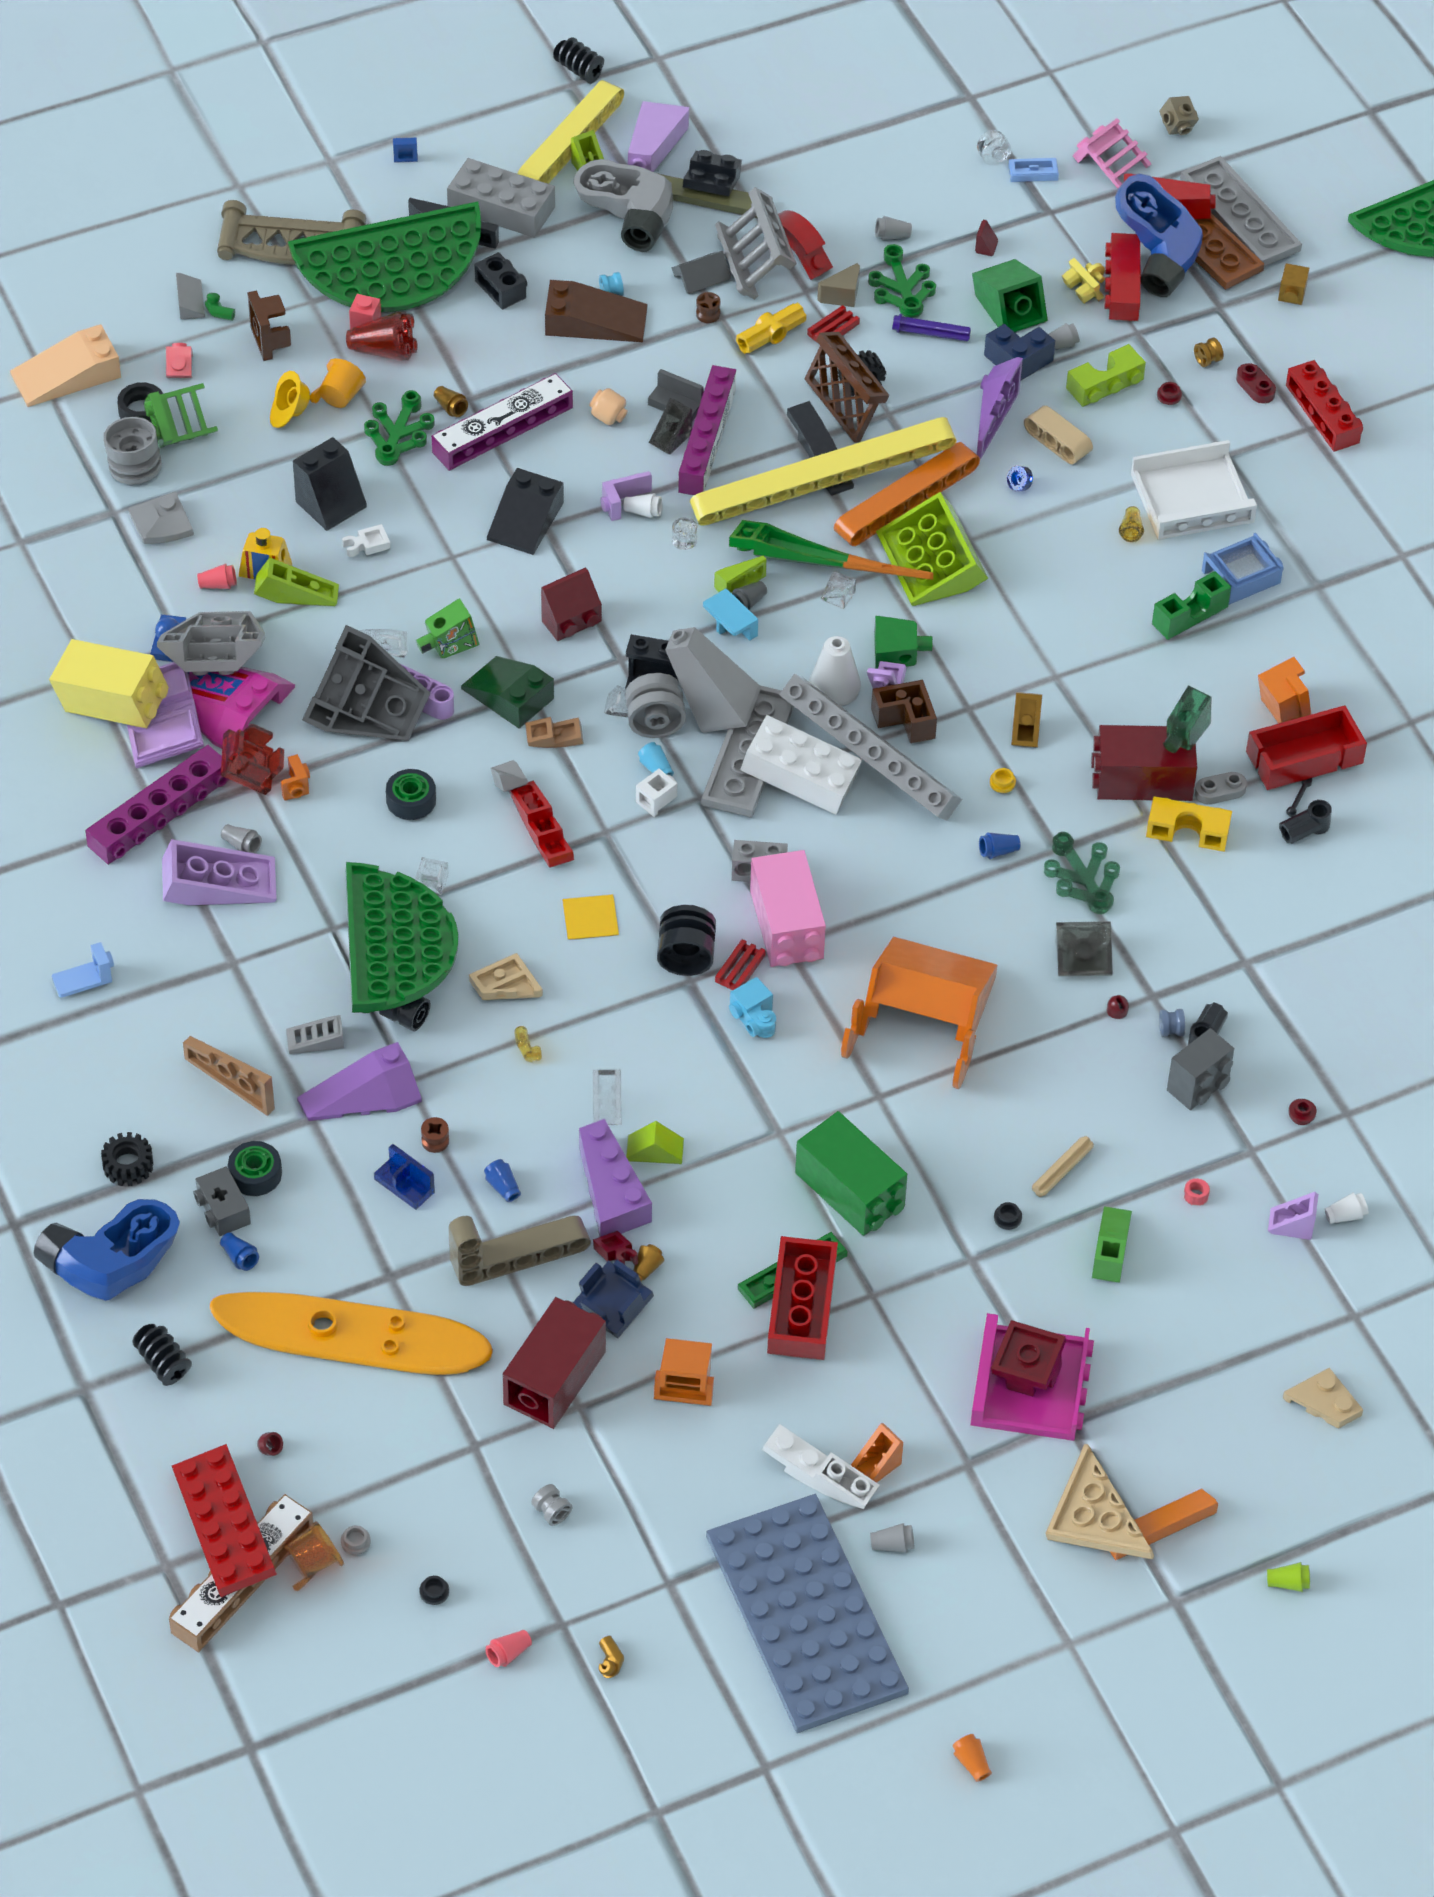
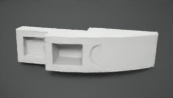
M781 1424L778 1425L762 1449L786 1466L784 1472L826 1496L851 1506L864 1509L880 1486L832 1452L826 1456Z

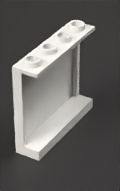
M1229 440L1133 457L1131 476L1158 540L1255 522L1257 504L1254 498H1247L1229 456Z

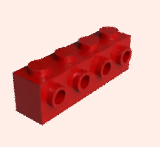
M1111 233L1110 243L1106 242L1105 257H1109V260L1105 261V274L1109 275V277H1105V292H1109V295L1105 294L1104 309H1109V320L1138 321L1140 310V240L1137 234Z
M1315 360L1288 368L1286 387L1333 452L1359 444L1363 431L1362 421L1354 415L1349 403L1344 401L1339 394L1336 385L1330 382L1325 370L1320 368Z

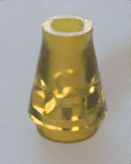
M1130 506L1125 510V515L1119 526V534L1127 542H1136L1144 534L1140 510L1135 506Z

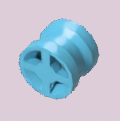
M615 272L612 276L599 275L601 290L620 296L624 295L620 272Z

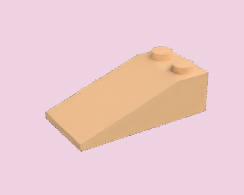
M101 324L77 331L10 370V374L27 407L121 378L119 356Z

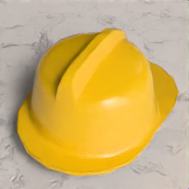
M289 370L285 372L277 383L270 412V423L274 428L285 426L292 417L301 415L309 404L310 390L300 380L299 375L295 371Z

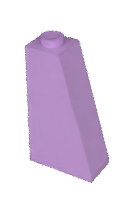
M643 101L628 151V165L639 166L654 172L688 130L689 107Z

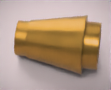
M439 386L434 391V398L449 416L461 417L466 413L468 401L463 394L444 386Z

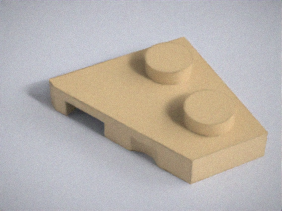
M517 953L469 974V982L482 1000L537 998L543 996V989Z
M1330 1368L1284 1391L1283 1399L1286 1402L1291 1403V1401H1294L1306 1407L1307 1413L1323 1418L1328 1424L1338 1429L1361 1417L1363 1413L1362 1407Z

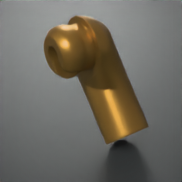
M606 1636L599 1642L606 1655L603 1663L599 1664V1672L606 1678H613L618 1675L621 1669L624 1655L612 1636Z

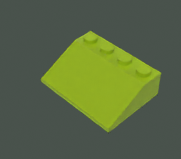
M941 492L876 531L892 565L934 573L933 580L897 575L912 606L967 592L988 579L953 506Z

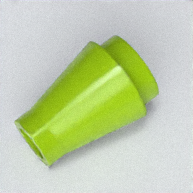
M1302 1562L1267 1569L1268 1587H1278L1303 1592V1589H1310L1309 1565H1302Z

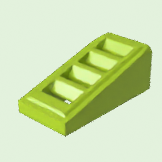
M760 556L716 571L714 573L715 589L718 592L727 589L732 593L736 588L761 580L766 577L767 558Z

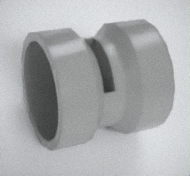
M553 1484L542 1487L531 1501L537 1511L544 1513V1519L551 1526L564 1521L573 1508L566 1498L560 1497V1491Z

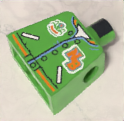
M460 598L427 618L425 625L428 634L416 639L417 646L422 654L435 648L441 658H447L480 645L472 617Z

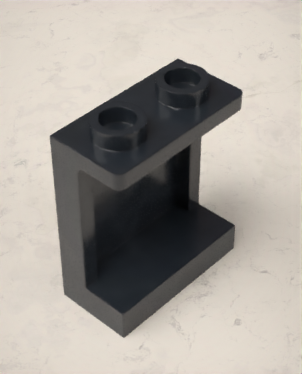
M630 635L626 649L628 679L625 690L629 683L637 677L650 673L668 674L678 679L665 650L669 642L668 640Z

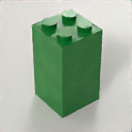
M839 1111L797 1140L795 1174L862 1236H865L870 1231L878 1230L886 1219L892 1215H898L904 1209L908 1174Z

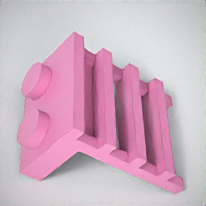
M1118 118L1106 127L1104 125L1100 126L1092 133L1093 136L1090 139L1085 137L1076 145L1079 149L1073 155L1078 163L1090 155L1117 188L1122 185L1118 178L1141 161L1146 168L1151 165V162L1146 158L1148 154L1145 151L1141 152L1137 147L1138 142L1136 140L1132 141L1127 135L1129 131L1127 129L1123 130L1118 124L1120 122ZM1123 139L1128 146L1107 162H1104L1100 155ZM1132 150L1137 157L1114 174L1109 166Z

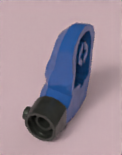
M1139 173L1128 177L1118 188L1115 196L1116 210L1121 219L1136 232L1140 242L1151 251V255L1140 277L1141 284L1153 295L1168 297L1182 282L1186 271L1195 262L1201 248L1203 232L1188 210L1177 199L1166 192L1158 181L1149 175Z

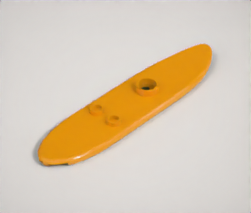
M276 1292L228 1293L217 1296L210 1302V1310L214 1318L236 1337L263 1348L295 1355L410 1373L449 1375L469 1372V1370L489 1361L493 1353L488 1339L477 1330L460 1322L431 1314L309 1295ZM319 1318H327L333 1322L329 1328L324 1330L313 1327L315 1320Z

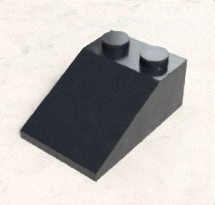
M516 468L506 485L487 534V540L534 555L564 503V482Z

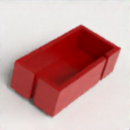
M1346 705L1249 731L1246 753L1254 768H1258V775L1267 790L1335 772L1338 766L1341 769L1363 764L1367 742Z

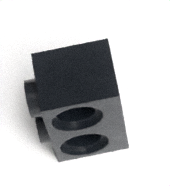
M499 252L474 264L475 282L502 310L526 299V287L528 284L525 276L521 273L519 274L511 261L505 259Z

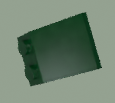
M495 656L463 683L461 689L520 729L554 699V678L535 665Z

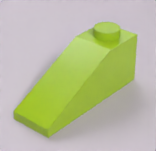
M269 557L256 575L254 594L275 603L336 606L339 584Z

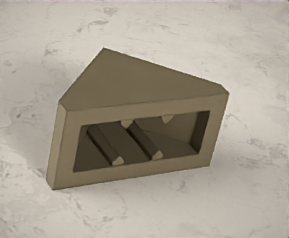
M856 263L819 282L817 300L824 304L855 307L860 265Z

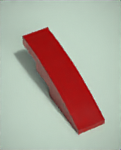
M534 780L524 786L510 790L509 792L515 806L549 868L573 861V850L564 839L563 829L553 816L552 806Z

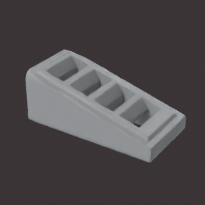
M341 1015L319 1019L286 1029L289 1054L344 1048ZM306 1035H312V1039L307 1040ZM295 1036H301L300 1043L296 1044Z

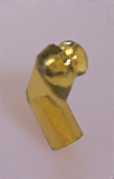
M524 1026L517 1027L514 1030L516 1045L524 1059L532 1063L533 1060H541V1047H531L527 1028Z

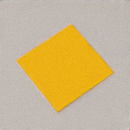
M613 894L562 899L568 940L619 935Z

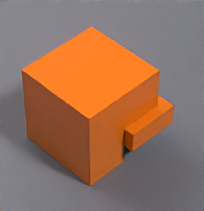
M1295 657L1258 675L1261 700L1278 723L1311 715L1309 691L1299 678V676L1305 674V670Z
M666 1338L660 1371L656 1370L654 1399L711 1406L714 1377H710L712 1343Z

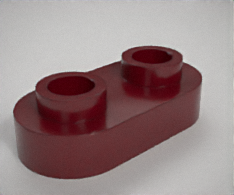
M1245 363L1238 367L1236 381L1254 401L1265 404L1274 400L1276 386L1257 365Z

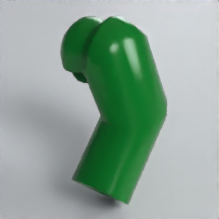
M208 293L205 306L213 317L233 321L235 309L222 306L219 302V294Z

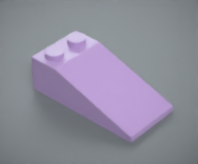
M171 839L163 855V901L184 905L271 903L276 901L275 857L173 839Z

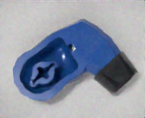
M137 1199L126 1204L113 1220L97 1231L95 1236H84L80 1232L57 1222L50 1224L38 1237L33 1253L37 1260L53 1273L62 1277L71 1286L90 1297L107 1301L149 1276L173 1244L180 1221L176 1211L166 1203L155 1199Z

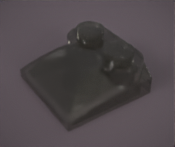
M1111 921L1056 922L1055 943L1058 976L1113 975Z

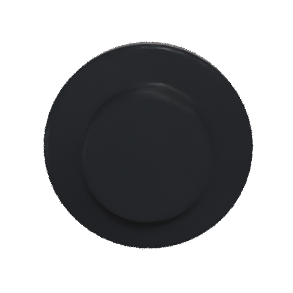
M1005 1202L995 1210L994 1221L1000 1228L1007 1230L1015 1229L1022 1222V1212L1016 1204Z
M429 1576L420 1585V1597L427 1604H441L449 1596V1585L440 1576Z

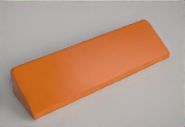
M1201 1488L1134 1521L1146 1542L1150 1545L1216 1514L1218 1502ZM1110 1552L1115 1560L1127 1556L1126 1554Z

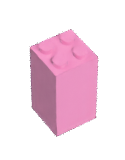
M805 850L751 858L750 892L770 966H787L793 963L813 962L824 959L826 925Z

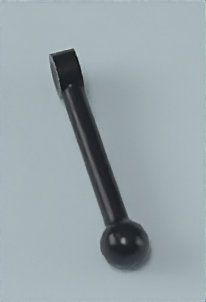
M1312 778L1302 780V786L1292 806L1286 810L1288 816L1293 817L1296 815V808L1306 788L1312 785Z

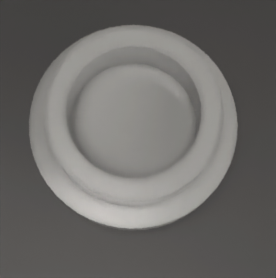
M357 1525L348 1527L341 1536L342 1548L347 1553L353 1555L364 1553L371 1543L368 1531Z

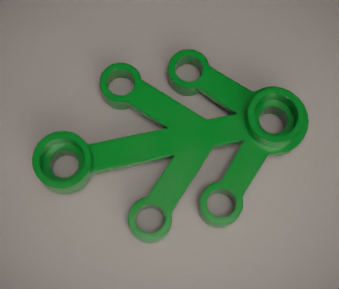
M897 244L887 245L884 248L883 258L886 264L892 267L896 281L884 276L879 271H872L868 275V284L872 287H879L881 285L900 293L902 298L890 294L885 288H878L874 292V301L878 304L888 302L899 307L900 313L905 317H918L923 313L924 306L922 302L927 297L935 295L936 284L933 281H924L921 290L916 295H912L911 291L921 280L929 278L930 267L927 264H918L915 272L907 280L901 264L903 260L902 247Z
M414 390L406 391L402 396V409L395 425L387 414L386 404L377 402L372 406L373 417L380 421L389 434L387 442L379 433V423L376 420H368L364 423V433L377 446L375 457L384 466L394 465L398 461L400 453L416 447H424L427 444V435L422 430H430L435 426V418L430 413L422 414L420 421L406 426L411 413L418 412L422 406L421 396ZM412 435V439L398 444L401 438Z

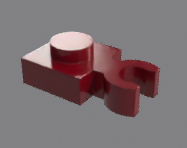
M619 1231L593 1239L594 1250L607 1262L608 1260H619L624 1265L625 1261H631L634 1265L638 1264V1255L632 1249V1243Z

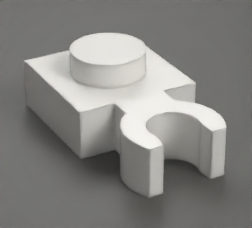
M382 524L359 530L358 537L346 536L342 538L343 547H348V557H354L363 550L366 555L391 549L390 540Z

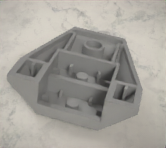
M251 611L199 612L161 634L157 641V647L185 672H193L194 675H205L208 672L219 671L221 675L233 674L234 671H238L262 646L265 640V632Z

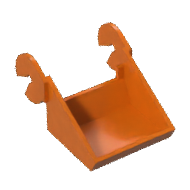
M893 936L872 968L865 1005L863 1000L857 999L852 1007L851 1029L845 1028L841 1056L846 1059L850 1057L858 1035H865L871 1017L876 1018L878 1015L880 1004L958 1025L955 1040L963 1042L960 1058H957L952 1085L953 1088L960 1089L971 1062L976 1040L975 1032L994 984L998 965Z

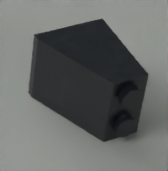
M334 437L293 460L296 503L326 531L367 507L349 451Z

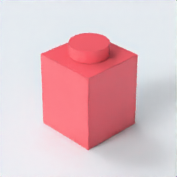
M361 294L356 295L349 310L350 332L374 337L381 322V301L379 298Z

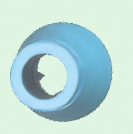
M651 742L640 749L638 752L639 761L649 771L653 773L660 769L666 775L673 776L674 772L660 745Z

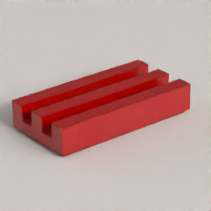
M842 305L809 327L807 335L815 341L819 333L840 332L843 336L860 324V318L858 316L853 317V312L850 310L846 312V307Z
M741 939L716 974L715 982L731 990L745 984L765 957L766 950L763 948L758 950L756 945L751 943L749 946L746 940ZM743 952H745V953L743 954V956L740 958V960L738 961V963L736 964V966L733 968V970L731 971V973L728 975V977H727L726 979H724V978L727 976V974L729 973V971L732 969V967L734 966V964L736 963V961L739 959V957L741 956V954H742ZM750 956H755L735 984L732 983Z

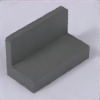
M723 251L713 252L671 267L674 277L681 276L687 294L731 279Z
M660 369L657 376V387L648 397V405L692 423L697 415L704 387Z

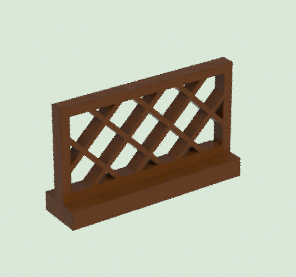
M840 332L819 333L816 341L820 347L804 379L853 442H860L878 405L886 403L890 395ZM825 354L829 356V365H826ZM826 368H830L831 382L827 380ZM838 369L842 373L841 381L838 379ZM818 370L820 375V384L814 378ZM839 384H843L844 398L841 399ZM850 384L854 388V397H851ZM832 385L833 400L829 397L828 386ZM852 400H855L856 404V414L854 415L852 411ZM842 401H844L845 416L841 412ZM863 401L866 404H869L865 413L863 409ZM857 417V430L854 429L853 418Z

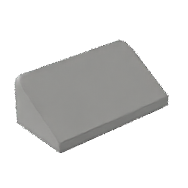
M176 273L180 319L205 317L201 280L182 273Z

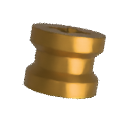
M1215 337L1208 339L1206 343L1201 342L1194 346L1195 358L1202 367L1209 366L1212 361L1219 362L1224 357L1223 348Z

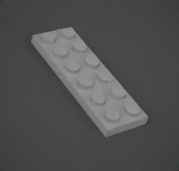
M1221 156L1181 172V181L1211 185V194L1216 195V209H1211V213L1264 263V267L1301 251L1302 243Z
M760 685L761 690L747 726L728 729L702 795V806L748 817L753 816L765 781L740 769L746 752L766 715L788 724L794 706L779 695L782 690Z

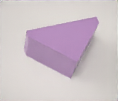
M1313 1192L1272 1207L1270 1210L1268 1232L1275 1235L1311 1240L1319 1194Z

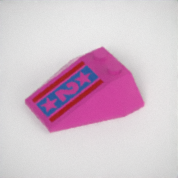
M241 667L238 671H234L233 674L221 675L219 671L208 672L205 675H194L193 672H188L201 733L212 744L233 755L249 739L248 724L270 700L281 704L295 688V684L274 673Z

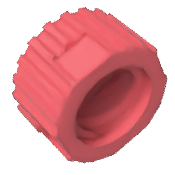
M1198 1178L1190 1179L1184 1187V1198L1191 1205H1204L1208 1201L1210 1192L1208 1183ZM1191 1190H1199L1203 1193L1199 1195L1193 1193Z

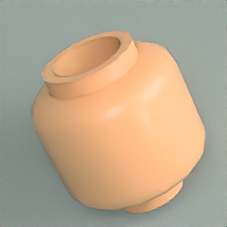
M606 388L603 391L598 390L589 405L592 407L591 414L608 426L616 421L621 423L628 412L625 409L626 399L610 388Z

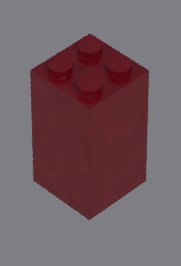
M1099 725L1098 736H1093V751L1095 752L1091 753V768H1094V772H1096L1092 773V789H1097V800H1153V797L1176 801H1193L1198 768L1195 726H1176L1174 730L1173 726H1171V729L1169 728L1170 742L1164 747L1163 743L1167 738V726Z
M555 1297L503 1372V1405L554 1429L606 1353V1320H603L596 1313H589L578 1308L571 1301H564Z

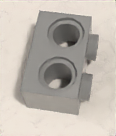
M734 840L732 881L751 882V858L787 853L788 844Z

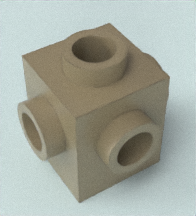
M1189 96L1169 97L1159 110L1169 135L1188 134L1199 120L1197 111L1194 109Z

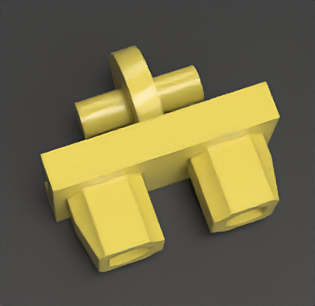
M1075 258L1069 261L1070 269L1062 275L1064 283L1071 289L1080 282L1082 285L1075 290L1078 298L1083 303H1086L1095 297L1099 302L1104 298V295L1099 291V283L1105 280L1103 277L1105 272L1104 266L1101 263L1093 265L1088 263L1084 268Z

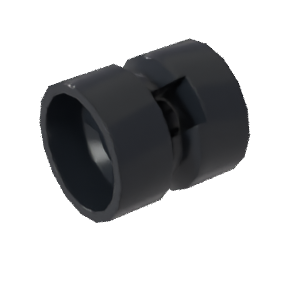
M421 997L406 1005L379 1011V1014L394 1022L399 1021L400 1025L412 1031H417L425 1022L431 1003L427 998Z

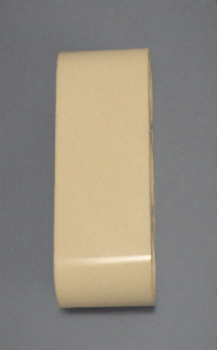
M1042 406L1024 419V426L1027 432L1069 464L1076 463L1093 450V444L1086 434L1048 406Z

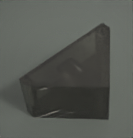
M670 398L649 443L667 454L674 452L691 434L692 409Z

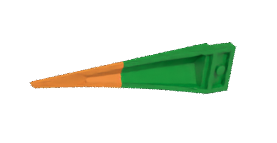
M742 520L729 537V547H736L739 551L754 550L753 555L757 557L764 556L767 559L933 580L934 576L932 572L877 562L828 548L763 522Z

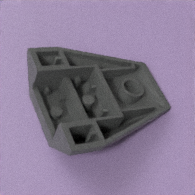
M345 625L335 647V653L315 696L312 697L302 721L327 732L409 741L431 693L370 635Z

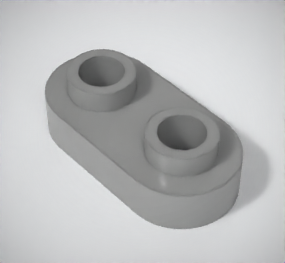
M1238 772L1205 777L1196 783L1195 797L1203 804H1215L1237 799L1245 794L1247 780Z

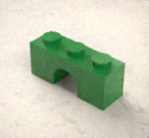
M1214 571L1195 581L1192 593L1185 600H1182L1176 593H1173L1154 604L1152 625L1169 640L1228 608L1231 586Z

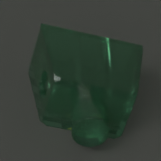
M1188 685L1167 719V738L1163 746L1168 751L1176 753L1180 747L1191 750L1211 724V696Z

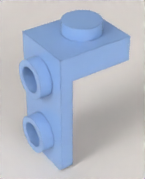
M101 942L91 945L93 962L52 974V980L59 997H66L112 982L110 968L114 967V961L110 951L105 952Z

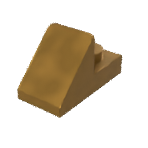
M1016 692L1011 745L1038 747L1042 694Z

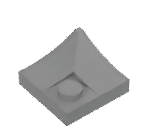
M176 491L128 508L129 515L144 544L171 542L194 535L192 526Z

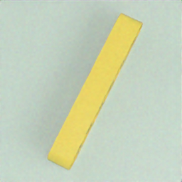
M604 80L599 81L521 166L517 174L549 184L571 160V138L591 130L596 132L622 103L624 89Z

